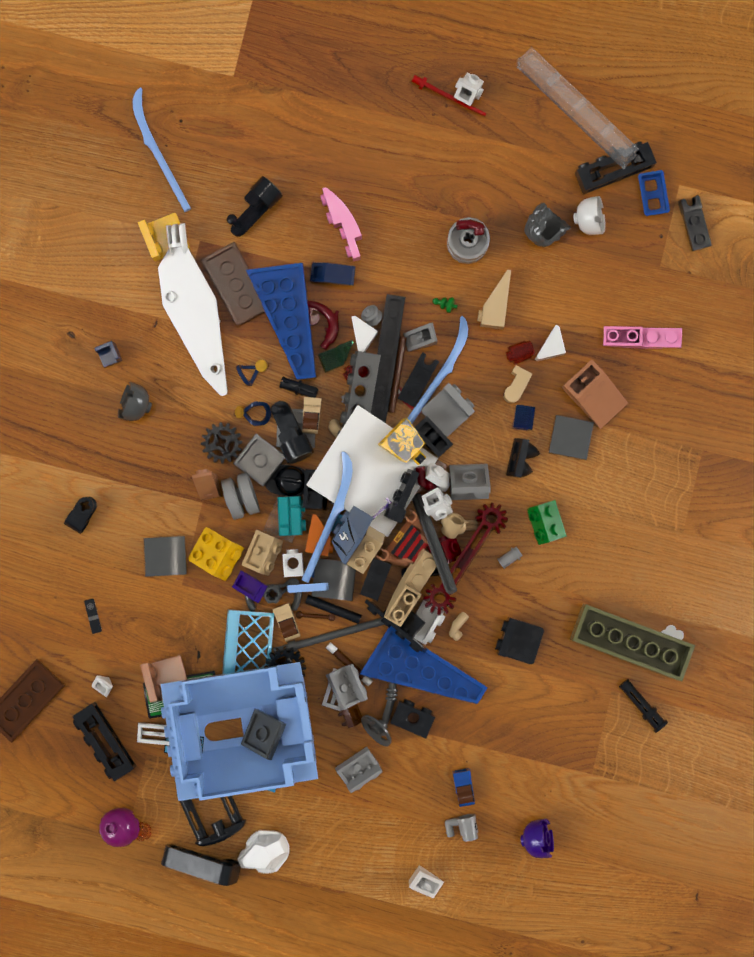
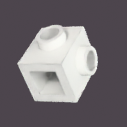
M467 72L464 78L460 77L455 86L457 91L454 98L471 106L475 99H480L484 91L481 88L484 81L477 75Z
M438 487L421 496L426 514L432 516L436 521L453 513L451 508L453 503L450 496L444 494Z

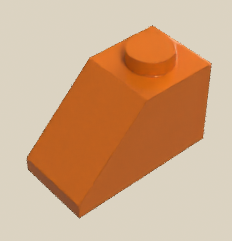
M315 514L312 515L305 552L308 553L314 552L325 527ZM330 534L321 553L323 556L333 553L334 546L331 542L332 537Z

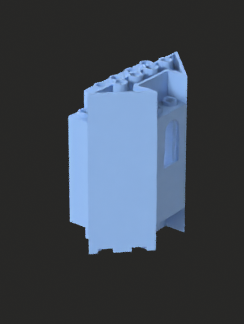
M300 662L161 684L164 707H161L162 718H166L167 726H164L165 737L169 738L170 745L167 746L168 757H172L173 765H170V773L172 777H175L178 801L199 798V801L289 787L294 786L296 782L318 779L314 735L312 734L307 702L308 695L305 689ZM254 709H259L286 723L272 760H267L242 746L243 737L211 741L205 736V727L209 723L241 718L244 735ZM200 736L204 737L203 753L201 748Z

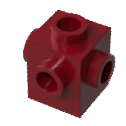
M446 536L438 538L447 563L456 561L455 557L462 553L457 539H448Z

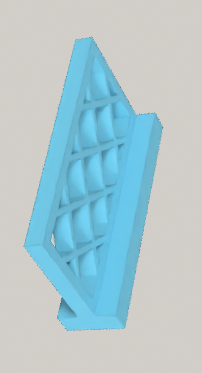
M228 609L222 674L235 672L236 665L239 668L236 672L244 671L243 668L250 662L258 669L259 666L253 660L261 653L266 658L271 659L269 653L272 651L274 613ZM240 615H248L252 620L245 628L239 623ZM262 616L270 617L269 625L265 629H262L256 622ZM255 623L261 632L252 638L246 630ZM245 632L251 641L242 648L238 643V637ZM264 634L268 638V644L261 649L255 640ZM251 643H254L260 651L251 658L244 649ZM243 651L249 660L240 667L236 662V656Z

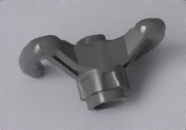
M290 578L284 584H265L268 587L263 597L267 603L276 604L282 599V595L288 591L287 588L283 591L281 588L287 587V585H299L300 582L296 578ZM271 590H274V592H277V596L271 597V596H270ZM302 592L295 593L291 606L293 611H296L301 603ZM245 596L249 610L255 611L256 606L253 600Z

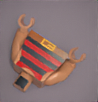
M409 509L411 511L409 517L404 516L407 520L387 549L380 548L382 555H375L377 559L386 561L394 566L407 567L410 563L414 564L423 548L427 547L428 542L420 519L412 509Z

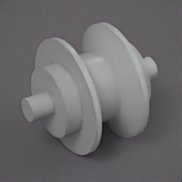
M375 305L366 307L361 314L362 320L366 321L369 326L377 325L383 316L382 312Z

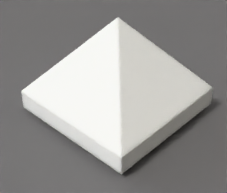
M97 675L92 688L107 697L113 685L109 677Z

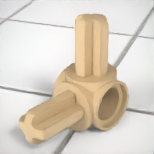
M451 513L441 520L443 525L441 528L442 533L451 539L456 538L458 534H463L465 531L477 530L478 528L476 520H464L457 513Z

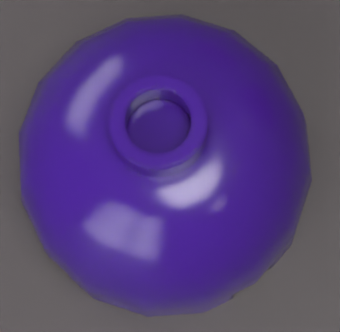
M548 819L531 821L525 827L523 835H521V845L525 846L526 851L532 857H552L550 852H554V839L552 830L548 831L547 825L550 824Z

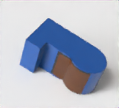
M465 768L452 771L459 807L474 805L475 800L470 769Z

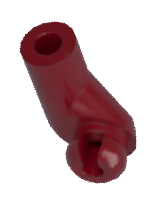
M471 219L458 220L456 222L457 230L474 229L475 236L484 234L485 226L483 223Z
M425 466L415 467L416 472L420 473L417 478L419 486L429 491L438 487L425 478Z

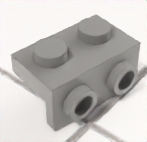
M353 664L343 666L326 675L341 711L359 702L368 700L366 688L361 684L359 672Z
M365 747L335 767L336 772L344 781L350 793L359 790L364 784L377 778L383 772L368 747Z

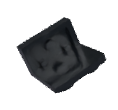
M508 617L507 621H503L501 627L503 634L501 639L498 638L495 646L497 654L527 664H533L544 629Z

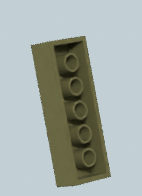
M582 604L570 640L681 682L695 648V645L587 604Z

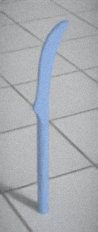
M139 88L133 97V111L141 129L144 144L154 154L184 212H187L191 207L146 123L142 107V88Z
M463 316L460 317L459 333L452 352L407 417L411 424H413L442 380L449 373H452L455 361L468 337V325Z
M344 451L341 453L343 474L340 489L302 577V581L307 583L310 581L338 515L344 510V502L353 473L352 461Z

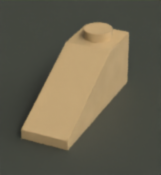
M511 270L506 271L482 310L478 311L477 321L481 322L480 327L503 330Z

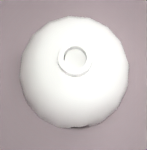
M600 196L590 197L581 201L577 207V213L573 215L574 223L578 224L580 230L585 234L599 235L605 232V214H602L601 208L604 207Z

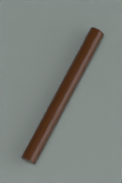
M399 337L388 412L395 413L407 341L406 337Z

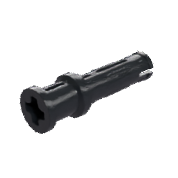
M629 679L619 686L643 714L642 718L647 720L654 728L653 731L655 733L667 725L668 721L659 715L656 707L650 706Z

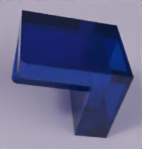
M516 405L512 429L531 431L533 429L535 407Z

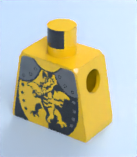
M403 418L378 444L404 463L412 459L417 465H420L426 459V456L420 451L425 443L407 418Z

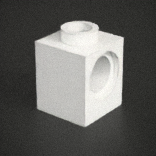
M298 549L287 550V554H282L284 577L303 576V553H298ZM292 557L296 558L299 562L298 567L295 569L290 568L288 565V560Z

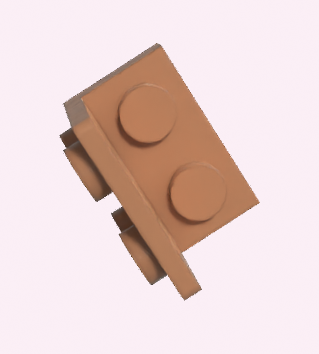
M181 656L140 665L150 703L163 701L161 684L188 680Z

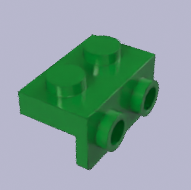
M556 500L527 509L538 545L567 536Z

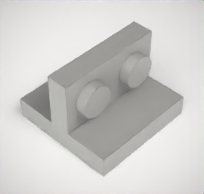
M488 464L449 465L451 500L489 499L491 486Z

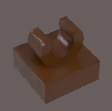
M357 704L342 710L338 714V716H344L345 722L342 723V726L351 728L361 723L362 715Z

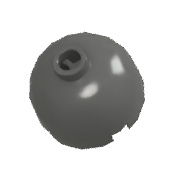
M129 382L120 401L123 408L122 410L118 409V418L126 421H137L145 413L150 412L152 403L149 402V394L143 386Z

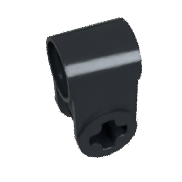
M92 497L79 499L67 516L64 524L81 534L97 508L96 500ZM89 501L88 505L90 506V508L84 509L85 505L83 504V502Z

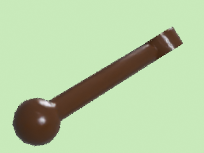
M297 611L295 614L299 619L309 617L334 621L336 618L334 614H307L301 611Z

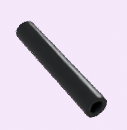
M309 594L305 604L359 624L362 617L361 614Z

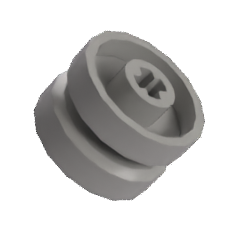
M470 217L460 219V220H469V219H471V220H474V221L483 223V222L479 221L478 219L470 218ZM455 222L448 234V252L459 263L470 264L477 262L487 252L490 242L489 230L485 226L484 234L475 236L474 229L457 230Z
M248 472L237 476L238 488L232 478L221 480L224 499L233 520L244 517L243 505H245L250 515L260 512L258 500Z

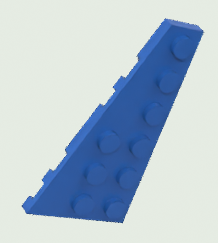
M303 263L246 270L296 379L317 378Z
M392 626L388 627L359 674L474 704L479 703L488 688L427 649L425 653L421 651L416 652L409 646L410 641L406 638L402 640L395 634L397 630Z

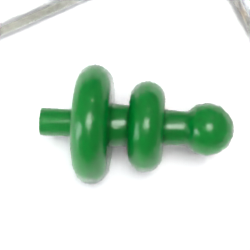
M446 297L442 298V300L434 298L432 301L434 305L439 304L441 309L446 307L447 313H451L453 308L457 309L458 305L454 304L455 300L453 297L449 298L448 301Z

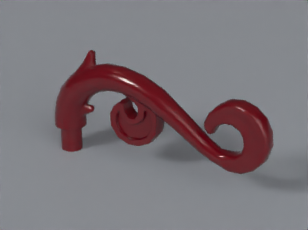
M308 300L310 325H317L320 321V315L313 316V311L322 313L328 321V328L325 327V340L320 345V347L326 350L331 343L335 342L338 336L339 311L336 310L333 313L327 306Z

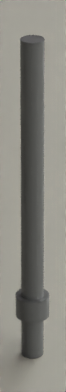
M381 617L297 642L295 640L289 641L286 645L273 648L274 654H276V648L283 651V647L286 646L287 651H289L293 647L294 652H297L300 648L385 624L381 622Z

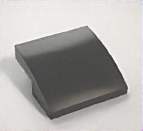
M185 536L144 538L145 577L187 574Z
M319 558L315 567L313 584L328 583L329 589L326 591H312V596L353 601L356 569L350 567L347 563L345 565L342 561Z

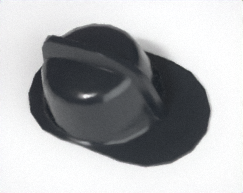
M281 464L265 486L271 493L277 495L300 496L304 494L305 470L297 466Z

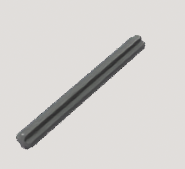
M417 493L412 499L445 591L448 594H453L457 591V587L432 520L423 508L425 505L421 497L422 495Z

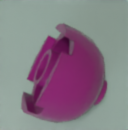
M115 808L105 813L102 817L99 832L102 839L108 845L125 847L138 837L140 830L139 821L130 809Z

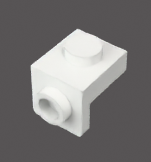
M431 462L427 466L425 478L437 485L442 492L447 491L450 486V473L441 466Z

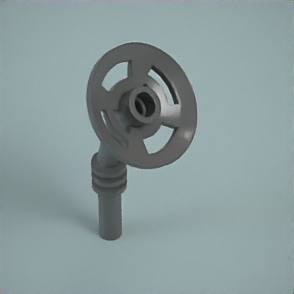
M390 682L389 688L386 689L388 697H386L387 703L382 720H377L369 715H364L361 718L366 732L383 746H389L392 742L387 725L394 703L397 701L395 697L397 696L396 692H398L396 684Z

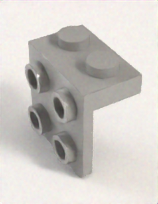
M450 383L422 408L424 416H428L446 437L475 412L473 409L475 407L468 398L464 399L460 395L462 391L455 384L451 385Z

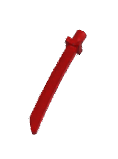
M414 75L411 82L419 85L420 90L426 87L477 114L486 116L487 113L469 106L454 98V96L427 83L428 78L424 77L422 79Z

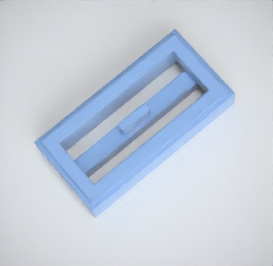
M328 583L287 585L289 593L326 591L329 589Z

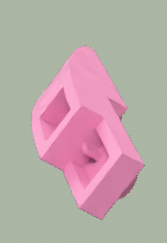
M326 187L322 188L323 194L320 197L323 206L327 205L329 212L326 215L329 224L333 223L334 228L342 226L339 231L342 240L346 239L348 246L345 249L348 258L352 257L353 262L361 260L356 241L361 240L362 235L353 215L332 191Z
M604 326L603 346L643 349L682 348V328Z

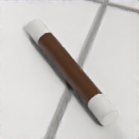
M331 642L327 645L326 649L345 666L353 664L360 674L362 670ZM359 675V679L367 686L373 682L370 677Z

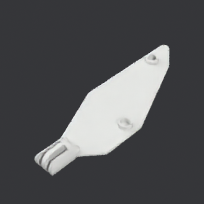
M185 223L173 224L172 226L166 225L169 250L158 267L163 307L203 378L219 395L225 396L228 390L217 299L188 248ZM214 366H217V372L214 371Z

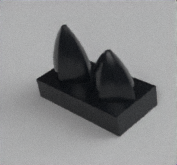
M514 438L506 476L521 478L533 472L529 464L525 462V459L534 458L540 453L534 445L529 443L530 440Z

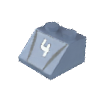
M355 506L352 507L350 512L345 511L341 518L342 524L337 523L332 532L335 536L331 542L342 563L345 565L362 541L374 518Z

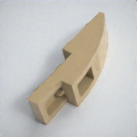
M423 548L414 564L410 563L389 602L384 617L400 627L422 595L420 591L437 567L432 553Z

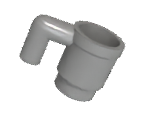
M466 814L445 820L447 837L455 836L453 826L459 825L463 841L467 842L478 839L475 814Z

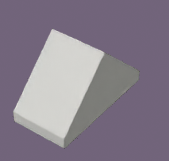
M352 316L358 351L366 352L378 331L358 317Z
M555 325L535 358L536 361L562 356L566 353L558 325Z
M420 865L409 879V887L412 890L431 898L435 897L444 883Z

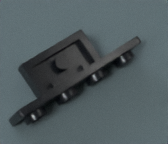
M366 599L367 609L375 616L379 614L382 617L381 622L390 628L392 626L397 630L395 634L402 640L406 638L410 641L409 646L413 650L424 653L427 651L414 638L426 623L411 610L400 627L384 617L386 610L382 611L372 601Z

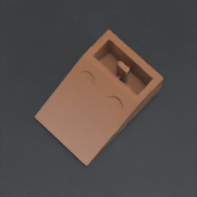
M592 359L561 387L599 429L605 426L628 404L612 381Z

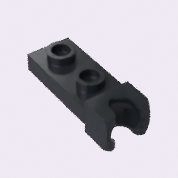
M696 195L692 198V206H689L685 199L679 200L678 205L683 216L691 250L696 251L712 246L700 196Z
M424 352L420 355L398 396V399L413 407L418 402L439 363L438 360H434L431 365H426L424 362L426 354Z
M408 469L407 472L405 471L402 474L401 486L399 490L397 489L394 492L393 504H388L384 516L396 522H402L406 514L404 507L420 473Z

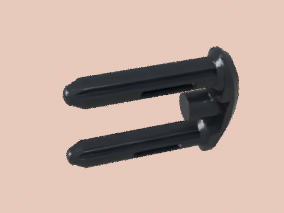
M233 796L227 797L234 813H232L226 798L220 797L231 820V826L225 828L221 819L211 824L215 832L211 835H207L192 799L180 801L197 839L196 845L208 846L224 841L245 825L246 819L242 818ZM190 811L192 812V814H193V816H194V818H195V820H196V822H197V825H198V827H199V830L197 829V827H196V825H195V823H194V821H193V818H192V816H191V814H190Z

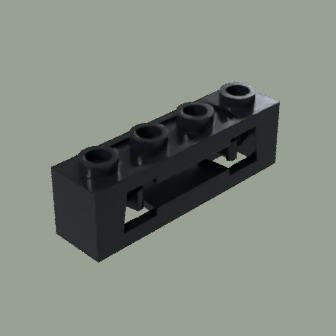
M637 142L631 146V149L625 151L623 148L615 151L613 156L607 158L605 155L597 158L595 163L589 164L587 162L578 166L579 169L575 172V176L583 195L653 168L657 162L649 143L642 144V142ZM629 157H632L630 160L631 165L608 173L599 180L601 177L599 171L623 163Z
M96 702L72 716L74 718L73 724L78 730L81 729L85 735L83 737L85 743L89 747L92 746L95 751L94 756L99 763H103L106 768L104 772L109 779L112 778L115 782L136 767V764ZM97 724L100 725L98 728L113 752L118 753L112 759L109 758L111 755L95 730H91Z

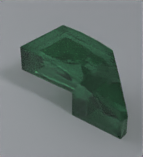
M353 340L318 354L325 373L344 365L354 343Z

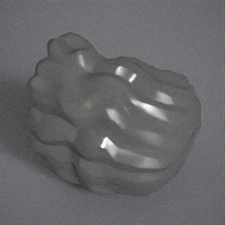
M540 203L536 206L533 213L529 215L524 232L535 245L546 247L554 241L560 240L561 236H564L566 231L571 229V226L565 220H561L550 208H547L545 203Z

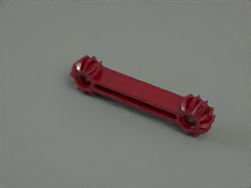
M491 502L490 508L484 504V510H477L479 515L475 517V520L481 522V524L450 570L453 576L457 568L461 569L454 580L456 586L492 530L500 534V528H506L504 523L508 522V518L504 516L507 512L506 510L500 511V504L494 508V503ZM489 515H493L497 518V521L490 523L486 518ZM487 529L475 549H472L471 547L481 531ZM433 583L431 584L432 590H425L428 595L423 596V600L429 601L425 604V608L431 607L430 613H434L437 609V615L440 616L441 610L448 614L447 607L454 609V605L450 602H456V597H451V594L445 591L443 583L439 588H436ZM443 595L445 601L437 603L434 600L435 596Z

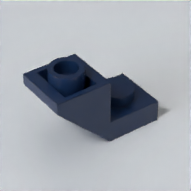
M312 262L310 282L354 286L355 266Z

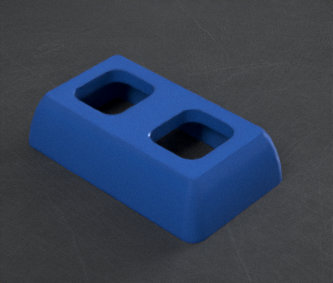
M658 170L640 173L638 180L645 216L668 213L670 207L664 172ZM655 180L657 190L646 191L645 181ZM659 199L660 209L650 210L648 200Z

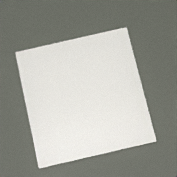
M357 405L306 485L335 503L342 481L343 462L341 453L344 451L349 455L353 469L344 502V510L350 512L352 507L355 506L373 516L388 503L385 498H388L392 502L391 504H393L394 492L397 489L399 490L402 483L400 480L405 471L407 472L408 469L416 471L415 467L425 466L426 471L427 466L431 462L435 464L438 458L424 448H421L420 451L426 456V459L420 465H417L412 459L407 463L400 461L378 445L393 428ZM417 480L408 498V501L404 507V510H406L407 506L409 505L414 495L420 488V486L417 483ZM385 509L372 520L370 526L388 537L397 522L384 516Z

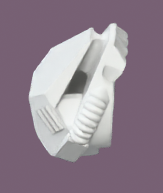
M258 830L248 838L246 848L240 852L237 860L241 868L256 869L260 873L271 874L277 872L289 856V843L286 837L278 831Z

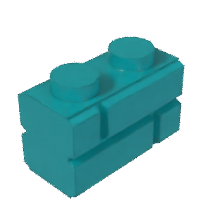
M301 496L277 497L279 536L303 535V531H306V519L302 520V512H305V509L302 508L303 500H301Z

